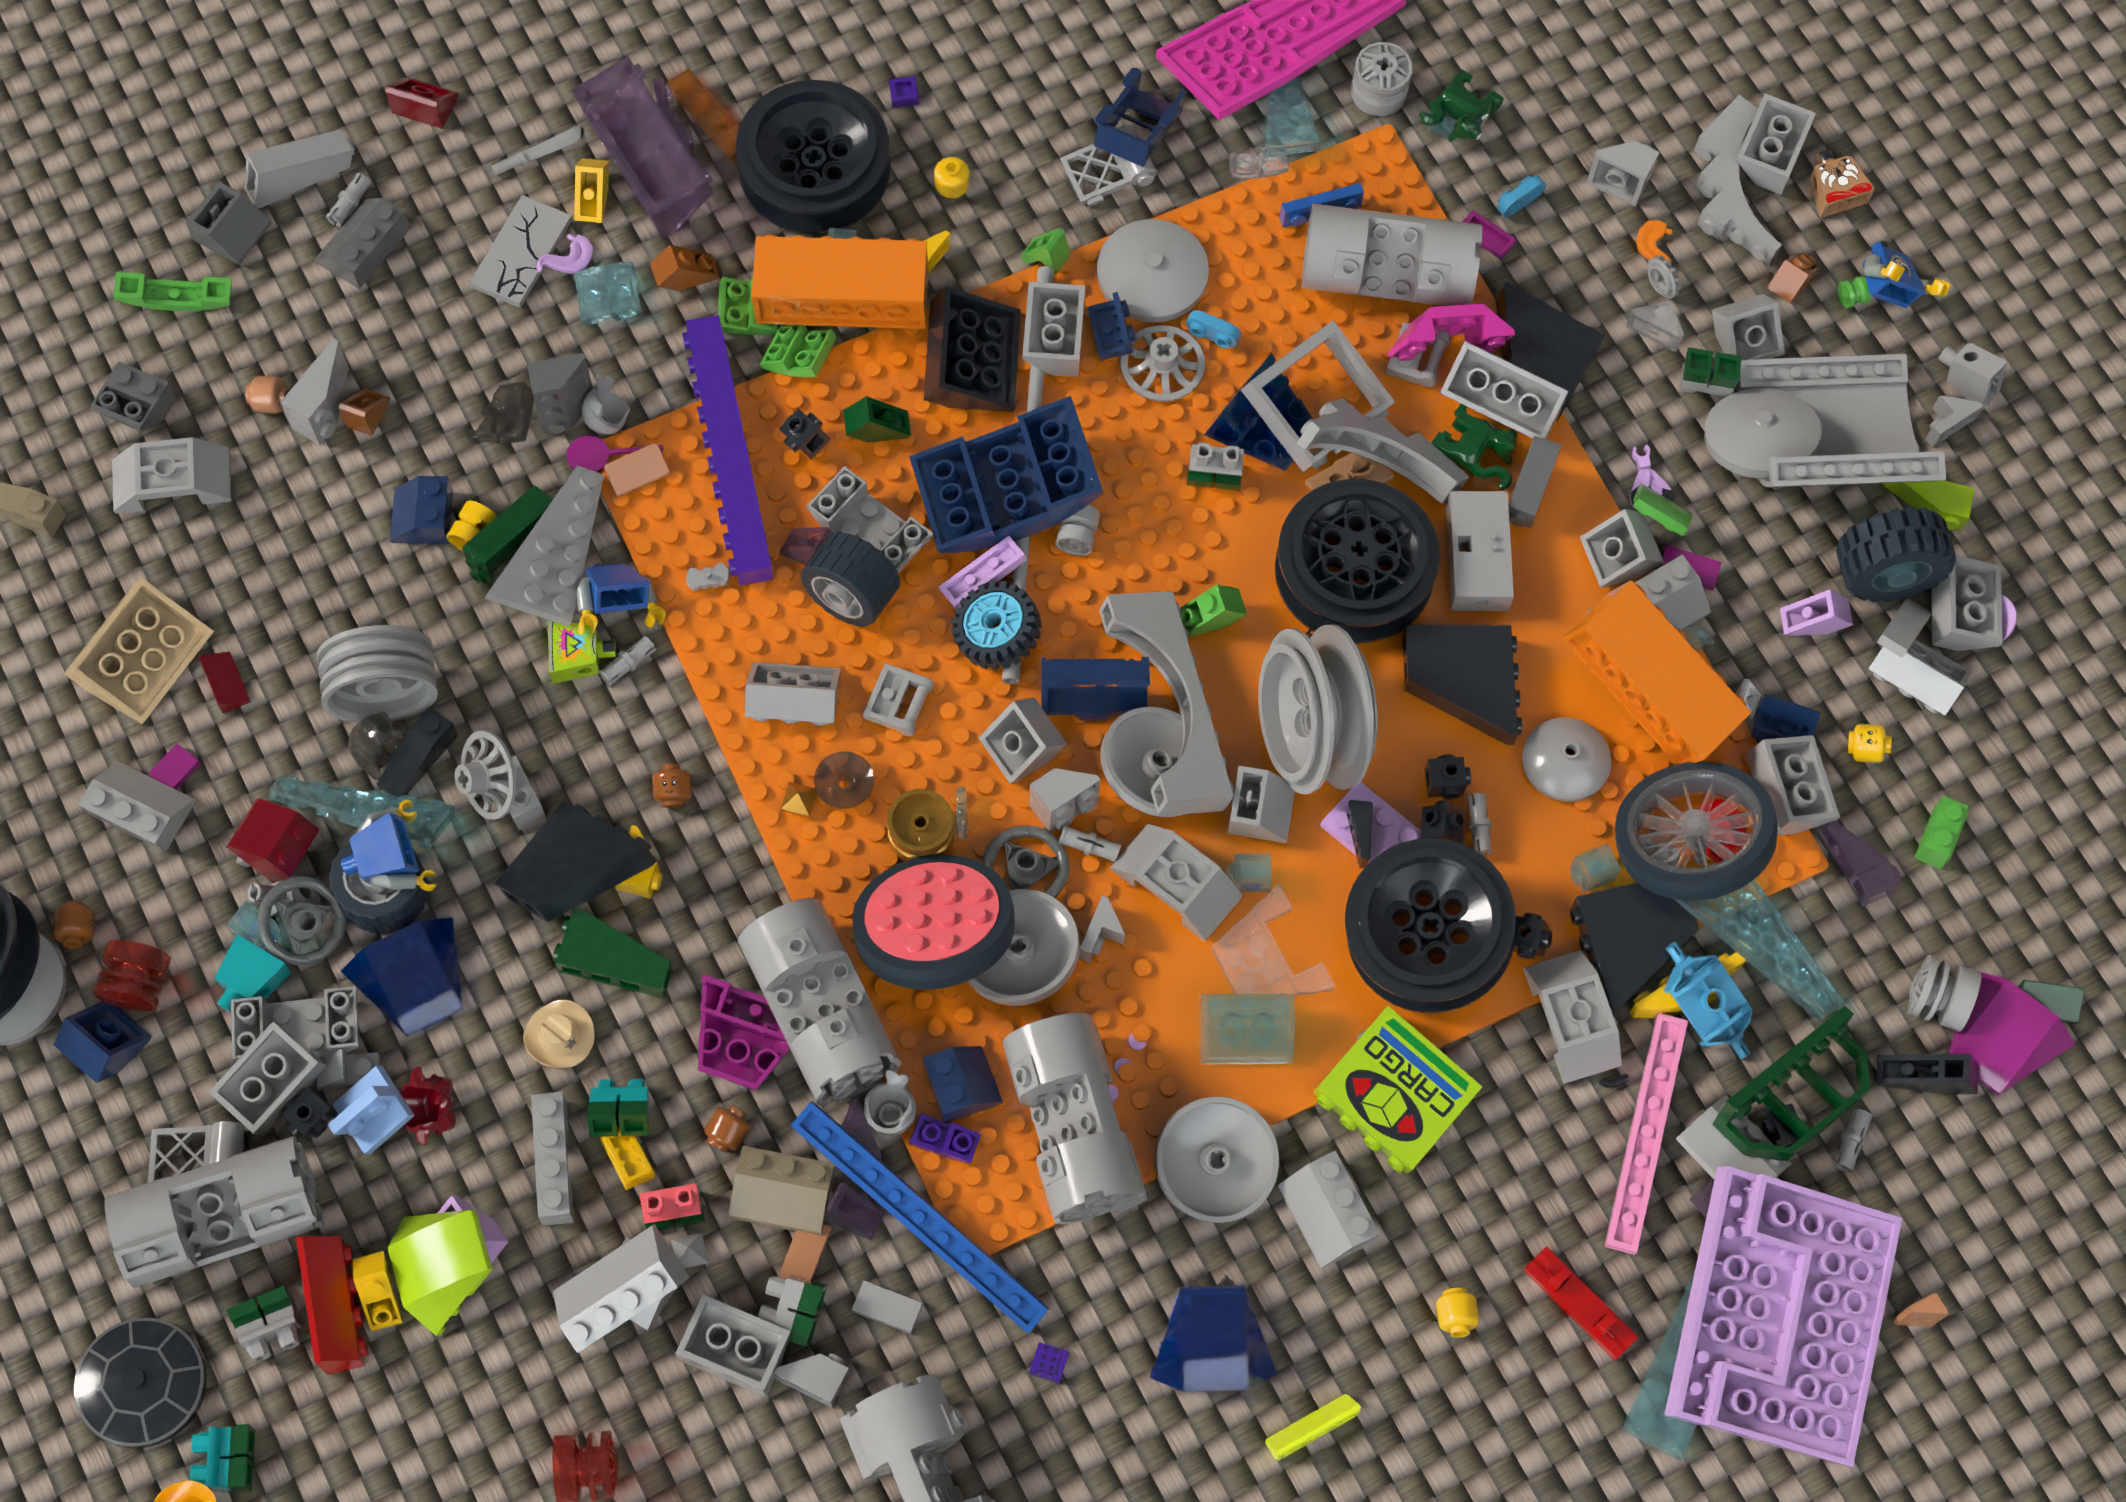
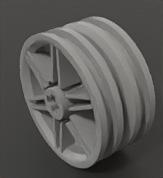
M395 625L359 627L332 636L321 644L317 651L322 707L325 712L337 719L356 723L396 721L426 710L437 699L438 690L432 642L427 635L418 630Z

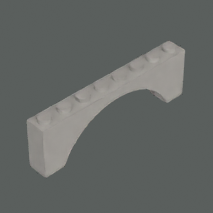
M1173 591L1109 594L1099 609L1106 635L1128 644L1143 656L1149 657V661L1160 671L1170 685L1181 712L1183 741L1178 760L1170 769L1158 777L1150 789L1157 815L1224 811L1234 797V786L1229 781L1227 775L1226 759L1221 755L1218 745V733L1213 728L1210 718L1211 709L1204 698L1203 682L1198 678L1195 656L1190 651L1188 632L1183 627L1180 617V606L1176 603Z

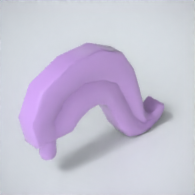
M568 234L567 238L572 241L569 256L544 254L537 262V272L541 273L543 267H549L563 273H579L585 270L590 263L593 246L588 238L578 234L575 237L572 234Z

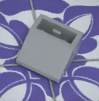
M1238 766L1227 834L1287 843L1295 793L1289 786L1288 781L1269 770Z
M1054 768L1030 784L1029 806L1050 833L1056 829L1063 830L1064 825L1068 827L1073 822L1075 816L1080 813L1087 814L1097 806L1100 778L1094 774Z

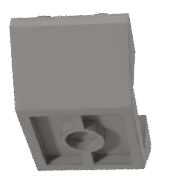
M190 437L134 443L112 459L113 511L115 514L144 511V500L197 494L202 504L231 501L230 450L228 447Z
M846 466L807 505L809 512L828 535L835 532H846L868 541L892 562L898 573L933 537V533L913 517H910L905 522L868 494L867 482Z
M1151 824L1145 826L1110 867V870L1131 886L1135 887L1139 882L1182 915L1181 924L1204 942L1242 899V894L1220 866L1174 831Z
M1579 950L1524 967L1523 970L1532 996L1540 997L1558 1049V1052L1553 1056L1563 1084L1621 1067L1619 1031L1599 975L1584 953Z
M356 986L324 989L325 997L268 1004L262 996L232 999V1059L237 1061L272 1022L277 1023L303 1043L318 1058L338 1049H343L345 1053H348L358 1048L359 1032Z

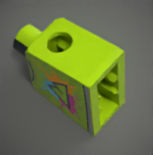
M548 621L549 674L552 683H561L597 675L600 670L599 658L616 657L615 639L599 640L597 628L595 633L592 634V628L588 625H584V632L581 635L578 632L579 623L571 622L569 626Z

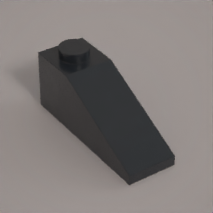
M429 706L409 729L378 780L377 786L401 802L458 737L453 722Z
M1970 1053L1877 1055L1876 1084L1882 1087L1946 1095L1978 1094L1979 1065Z

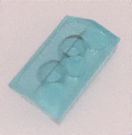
M1201 994L1199 1003L1201 1064H1293L1295 1033L1294 994Z

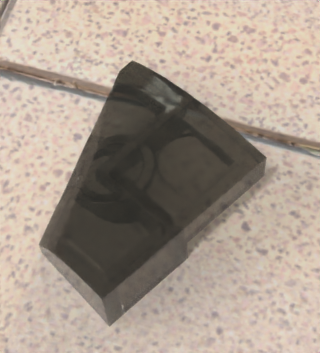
M524 381L500 385L494 393L490 404L481 413L484 417L483 421L476 431L470 429L467 437L472 441L490 443L526 441L534 405L532 389Z

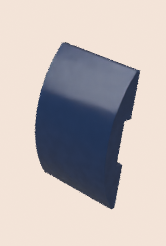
M1071 396L1018 415V423L966 442L962 436L909 456L939 553H960L994 547L1007 536H1010L1013 541L1023 539L1071 517L1103 493Z

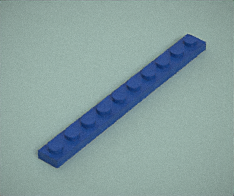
M811 1101L790 1125L1027 1334L1031 1332L1050 1308L814 1101Z

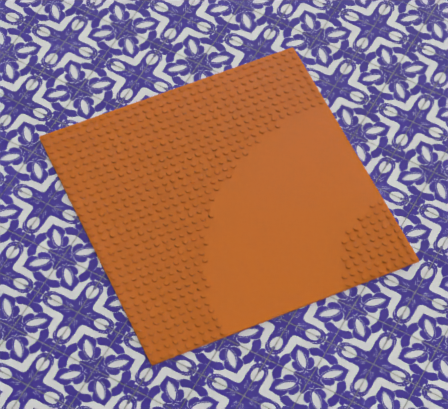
M1391 124L1383 125L1152 218L1175 223L1192 233L1203 246L1209 263L1206 290L1197 305L1186 314L1164 322H1143L1125 317L1127 326H1133L1134 334L1148 327L1166 325L1187 332L1198 342L1205 359L1204 374L1198 386L1181 399L1160 402L1144 398L1134 392L1123 378L1120 363L1121 356L1100 361L1088 307L1107 302L1098 284L1097 263L1101 248L1111 235L1070 251L1068 260L1059 272L1054 274L1053 283L1085 286L1079 377L1050 375L1044 372L1042 406L1069 396L1072 397L1103 493L1089 504L1100 512L1098 528L1093 533L1095 537L1093 550L1089 555L1076 556L1058 549L1056 539L1059 527L1062 526L1061 522L1030 536L1026 593L1033 600L1039 611L1042 628H1039L1041 632L1040 639L1035 638L1036 647L1034 649L1028 648L1030 655L1027 658L1021 655L1020 682L1018 684L1012 685L1002 682L1003 667L999 665L998 670H992L989 666L987 669H983L978 664L977 666L966 658L959 649L952 634V628H954L952 618H956L954 614L955 608L939 589V586L991 548L960 553H939L933 536L898 573L900 578L899 589L870 626L848 624L826 612L807 593L802 584L801 573L828 536L809 512L807 505L844 466L867 482L868 494L906 522L910 517H913L932 532L909 456L962 436L966 442L1018 423L1017 416L1027 412L1031 364L1023 360L1022 355L1029 282H1037L1038 268L1045 266L1043 263L968 292L1021 310L1016 399L1013 412L948 408L923 400L930 308L926 311V329L878 328L833 346L817 377H795L769 372L734 386L770 556L773 580L739 586L737 576L731 577L730 572L729 582L726 586L719 585L716 588L709 587L705 590L699 589L698 591L690 589L686 582L687 572L690 568H696L700 571L706 567L713 569L721 562L730 571L728 559H733L732 550L726 551L723 533H728L727 524L721 525L718 508L723 507L722 499H715L712 482L718 481L716 473L710 474L707 457L713 456L711 448L705 449L702 432L707 431L706 423L700 424L697 407L702 406L701 400L602 439L608 446V450L645 447L653 443L664 447L661 454L670 475L618 498L603 468L598 472L604 475L601 488L603 498L638 573L649 578L658 601L656 606L666 611V617L662 623L791 901L816 898L822 902L901 1060V1066L896 1071L897 1075L906 1073L909 1076V1081L906 1085L916 1103V1116L913 1124L900 1135L933 1206L989 1255H993L1058 1225L1055 1224L1051 1216L1036 1163V1158L1042 1151L1035 1124L1032 1121L1031 1110L1029 1106L1019 1103L1002 1043L1004 1038L1013 1031L1035 1021L1062 1014L1085 1013L1092 1016L1093 1022L1097 1025L1113 1082L1109 1084L1114 1085L1119 1093L1116 1101L1112 1102L1121 1132L1126 1133L1128 1140L1131 1141L1143 1185L1157 1179L1154 1154L1159 1134L1168 1119L1181 1107L1195 1100L1207 1097L1232 1098L1256 1110L1269 1126H1273L1318 1105L1316 1101L1317 1096L1313 1091L1357 1042V1036L1361 1032L1366 1031L1387 1006L1392 1008L1433 1045L1440 1049L1540 1003L1539 996H1532L1523 968L1581 950L1579 945V936L1581 934L1578 925H1574L1570 917V908H1572L1576 897L1637 883L1626 871L1616 847V816L1627 794L1639 782L1659 770L1676 764L1562 639L1586 615L1587 610L1597 605L1609 592L1626 583L1622 582L1601 588L1580 537L1619 513L1620 509L1563 413L1557 423L1555 422L1547 440L1562 446L1531 528L1526 526L1519 527L1509 521L1514 598L1509 611H1451L1446 502L1440 503L1410 479L1385 466L1393 474V479L1388 481V485L1408 495L1427 514L1436 531L1440 548L1439 569L1430 598L1422 613L1411 625H1511L1512 636L1517 637V651L1513 653V662L1518 663L1519 677L1518 680H1515V690H1520V707L1516 708L1517 717L1522 718V734L1517 735L1514 745H1506L1405 691L1402 644L1404 630L1381 641L1356 644L1362 652L1372 676L1378 711L1376 746L1361 782L1419 830H1421L1423 807L1435 805L1437 801L1452 802L1453 806L1465 812L1463 845L1472 849V833L1468 829L1467 824L1470 821L1467 796L1472 794L1473 798H1475L1474 793L1486 794L1488 819L1492 821V827L1489 830L1493 852L1488 855L1485 851L1486 855L1484 857L1497 868L1506 881L1514 901L1515 916L1524 917V913L1540 915L1542 920H1545L1550 927L1549 930H1552V943L1550 948H1546L1544 956L1535 955L1534 959H1526L1517 956V952H1513L1503 976L1479 1000L1449 1012H1413L1395 1006L1381 998L1368 987L1359 975L1348 948L1345 911L1351 888L1364 868H1359L1356 855L1320 827L1323 819L1351 789L1342 790L1335 788L1325 780L1321 788L1314 793L1300 794L1295 791L1287 843L1227 834L1233 799L1224 811L1191 813L1176 817L1150 815L1126 803L1108 783L1100 759L1101 745L1105 734L1113 722L1121 715H1111V718L1107 721H1081L1078 719V715H1047L1067 745L1049 763L1014 784L1009 783L979 740L981 734L1013 701L1035 698L1041 706V657H1046V661H1049V659H1125V661L1134 659V661H1141V657H1145L1128 644L1106 635L1099 609L1109 594L1173 591L1176 603L1181 608L1218 584L1239 589L1247 615L1227 628L1188 637V644L1191 653L1195 656L1198 678L1203 682V694L1206 703L1209 704L1211 709L1210 718L1213 728L1218 733V745L1221 755L1226 759L1227 775L1234 789L1238 766L1269 770L1283 779L1270 759L1262 734L1258 701L1260 672L1270 645L1279 632L1285 629H1298L1306 633L1309 628L1304 626L1289 611L1277 587L1275 559L1279 537L1284 521L1291 509L1300 499L1312 491L1305 484V480L1331 467L1335 461L1352 452L1341 450L1335 455L1333 451H1330L1325 455L1328 458L1327 462L1316 470L1311 466L1302 472L1241 389L1334 320L1395 401L1386 409L1389 414L1384 418L1404 436L1407 435L1409 437L1420 433L1429 442H1432L1439 432L1443 433L1444 430L1451 433V438L1455 441H1459L1463 435L1452 427V423L1456 418L1454 412L1461 403L1441 394L1440 391L1465 342L1464 333L1451 336L1449 346L1444 349L1436 373L1438 378L1434 387L1422 386L1387 375L1386 370L1390 361L1388 352L1397 341L1403 322L1410 324L1427 309L1438 307V305L1301 288L1309 221L1299 226L1283 227L1279 219L1282 203L1361 183L1364 195L1362 205L1357 209L1448 220ZM1478 271L1473 301H1469V303L1484 304L1497 315L1496 300ZM1193 310L1203 311L1235 325L1242 334L1237 346L1222 348L1209 339L1192 335L1186 326L1190 313ZM1167 332L1151 333L1153 340L1166 337ZM1174 334L1173 341H1175L1178 348L1188 343L1184 338ZM1144 337L1132 346L1142 351L1150 349ZM1322 343L1262 388L1299 438L1302 435L1300 431L1304 424L1310 419L1320 418L1319 412L1321 408L1329 401L1334 402L1344 398L1363 416L1373 409L1372 405L1325 343ZM1430 344L1426 347L1427 350L1423 351L1417 368L1418 371L1423 372L1426 370L1434 345ZM1498 347L1494 350L1493 354L1502 358L1501 347ZM1194 348L1180 356L1186 361L1198 362ZM1128 354V368L1135 367L1146 359L1136 358ZM1178 366L1182 375L1189 382H1192L1197 370H1187ZM1148 368L1139 374L1131 375V377L1141 386L1151 369ZM1169 373L1170 393L1184 388L1178 383L1172 373ZM1157 374L1147 391L1163 394L1161 374ZM866 396L907 410L911 436L906 439L868 443L846 436L843 410ZM1467 407L1469 415L1488 421L1498 430L1512 429ZM798 408L806 415L810 412L813 413L823 423L820 428L831 438L812 460L800 449L796 453L783 442L786 436L779 430L785 423V420ZM1515 430L1518 437L1516 448L1511 456L1513 460L1511 465H1508L1491 448H1488L1479 463L1482 468L1496 465L1505 467L1511 473L1512 483L1507 489L1500 490L1498 488L1501 481L1499 476L1483 479L1475 476L1470 471L1461 469L1469 478L1459 491L1508 492L1509 504L1533 438ZM1207 443L1215 447L1226 448L1227 446H1236L1239 449H1244L1241 490L1215 488L1216 473L1213 474L1212 488L1186 485L1192 444ZM1320 448L1309 449V451L1313 454ZM628 454L609 455L608 463ZM1358 526L1350 527L1354 531H1362ZM1383 538L1376 539L1381 544L1389 543ZM1335 540L1326 541L1330 545L1338 544ZM1459 546V552H1468V546ZM1379 565V568L1382 570H1391L1387 565ZM1335 566L1327 567L1330 571L1333 572L1340 571V569ZM1655 569L1640 578L1633 579V583L1654 572ZM1013 571L998 581L997 584L1000 585L1001 581H1006L1011 585ZM1362 579L1354 580L1357 584L1360 585L1367 584ZM1687 627L1682 630L1686 636V641L1694 650H1698L1704 655L1706 663L1715 672L1691 629ZM1149 661L1150 685L1147 687L1148 707L1164 708L1181 715L1178 702L1170 685L1160 671ZM761 662L841 668L838 706L834 723L820 726L808 721L785 723L779 719L756 721L751 717H745L746 682L752 663ZM885 663L929 678L935 683L932 692L928 693L915 722L917 728L911 737L905 736L897 730L866 720L863 717ZM909 685L896 717L905 718L917 690L916 687ZM1075 685L1074 687H1090L1096 685ZM1568 717L1584 721L1599 731L1606 740L1611 753V770L1603 787L1593 796L1577 802L1557 801L1540 793L1528 780L1522 764L1523 747L1530 733L1537 726L1550 719ZM1743 721L1705 760L1700 762L1730 765L1752 776L1746 753L1758 743L1755 738L1751 737V731L1746 722ZM1572 749L1565 750L1567 754L1575 755ZM1446 754L1464 757L1465 767H1469L1471 772V784L1467 785L1464 795L1452 800H1445L1442 797L1428 798L1424 772L1428 759H1437L1439 756ZM1054 768L1094 774L1100 778L1097 806L1087 814L1080 813L1075 816L1073 822L1068 826L1069 828L1087 834L1093 832L1096 833V837L1121 844L1117 859L1147 824L1174 831L1220 866L1242 894V899L1204 942L1181 924L1182 915L1139 882L1133 887L1110 870L1114 862L1093 854H1089V856L1084 855V851L1063 844L1069 857L1070 872L1064 889L1055 899L1062 903L1073 917L1079 933L1080 947L1102 895L1108 897L1125 933L1124 944L1105 938L1100 954H1094L1090 963L1078 958L1074 972L1058 991L1041 1001L1020 1006L1003 1005L990 1001L978 994L968 981L951 987L925 990L911 989L889 983L875 975L865 965L860 957L853 936V911L862 891L879 874L904 862L892 850L888 839V811L895 799L904 792L914 789H928L940 794L950 804L954 817L953 844L946 855L966 857L982 863L988 845L1001 832L1012 827L1024 825L1036 826L1047 830L1029 806L1030 784ZM788 782L818 789L810 818L780 810ZM1714 789L1684 790L1661 799L1643 815L1636 829L1635 844L1641 838L1649 837L1653 843H1662L1666 848H1678L1680 860L1674 867L1666 868L1663 865L1657 864V866L1666 870L1680 873L1707 872L1723 866L1714 863L1708 856L1707 863L1704 865H1698L1695 862L1689 825L1695 822L1697 808L1703 802L1710 799H1722L1733 804L1740 812L1747 827L1750 845L1757 833L1758 820L1753 810L1744 801L1732 794ZM1056 829L1051 833L1059 840L1063 830ZM1809 829L1797 834L1778 835L1775 852L1770 862L1759 876L1743 888L1714 899L1690 901L1699 929L1827 870L1829 863ZM1024 837L1008 841L1058 860L1050 847L1038 838ZM1002 845L993 863V871L1003 879L1008 890H1011L1004 845ZM1059 866L1030 887L1029 890L1043 893L1049 890L1054 883ZM1243 885H1263L1259 886L1258 890L1242 887ZM1247 886L1256 889V886ZM1421 896L1416 902L1421 906H1427L1433 900L1428 896ZM1450 905L1445 911L1449 915H1457L1462 909L1457 905ZM1399 915L1393 922L1403 926L1410 919L1405 915ZM1426 926L1425 932L1432 931L1436 933V926L1432 929ZM1460 933L1452 937V941L1456 944H1464L1468 940L1466 935ZM1404 944L1400 948V952L1406 955L1412 954L1416 950L1412 944ZM1434 953L1429 957V961L1434 964H1440L1445 960V956L1440 953ZM1132 1033L1136 1041H1147L1143 1049L1133 1050L1130 1048L1128 1038ZM982 1046L1003 1104L947 1123L949 1125L955 1123L981 1134L972 1162L968 1164L909 1145L915 1124L921 1113L944 1122L924 1070L923 1058L952 1047ZM1120 1058L1130 1060L1132 1064L1126 1063L1121 1065L1117 1075L1114 1071L1115 1062ZM886 1073L882 1078L883 1083H887Z

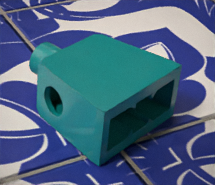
M237 934L215 976L218 984L226 990L216 1004L231 1013L232 999L262 996L265 1000L290 975L291 971L283 961Z

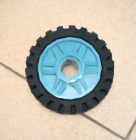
M996 581L989 582V588L981 584L978 586L979 592L975 593L973 589L969 591L970 599L967 600L963 597L960 600L962 608L956 607L954 611L956 618H952L954 640L962 653L974 665L977 666L978 664L983 669H987L989 666L992 670H998L999 665L1003 669L1010 668L1009 662L1013 661L1017 665L1021 662L1019 656L1023 655L1027 658L1030 655L1028 648L1034 649L1036 647L1035 638L1040 639L1041 632L1039 628H1042L1039 611L1029 595L1013 583L1009 585L1006 581H1001L1000 585H998Z

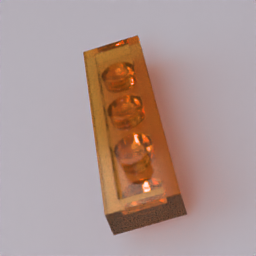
M689 68L668 81V90L732 162L737 160L736 138L739 129L738 123Z

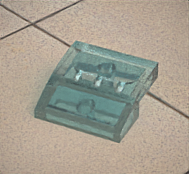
M632 262L611 263L574 273L581 322L586 326L610 317L620 321L641 313L635 267Z

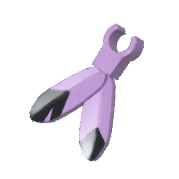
M1646 444L1644 447L1645 456H1639L1636 453L1637 448L1634 446L1632 458L1636 461L1638 474L1630 496L1632 507L1634 505V496L1641 483L1673 501L1674 496L1669 485L1650 468L1649 446Z

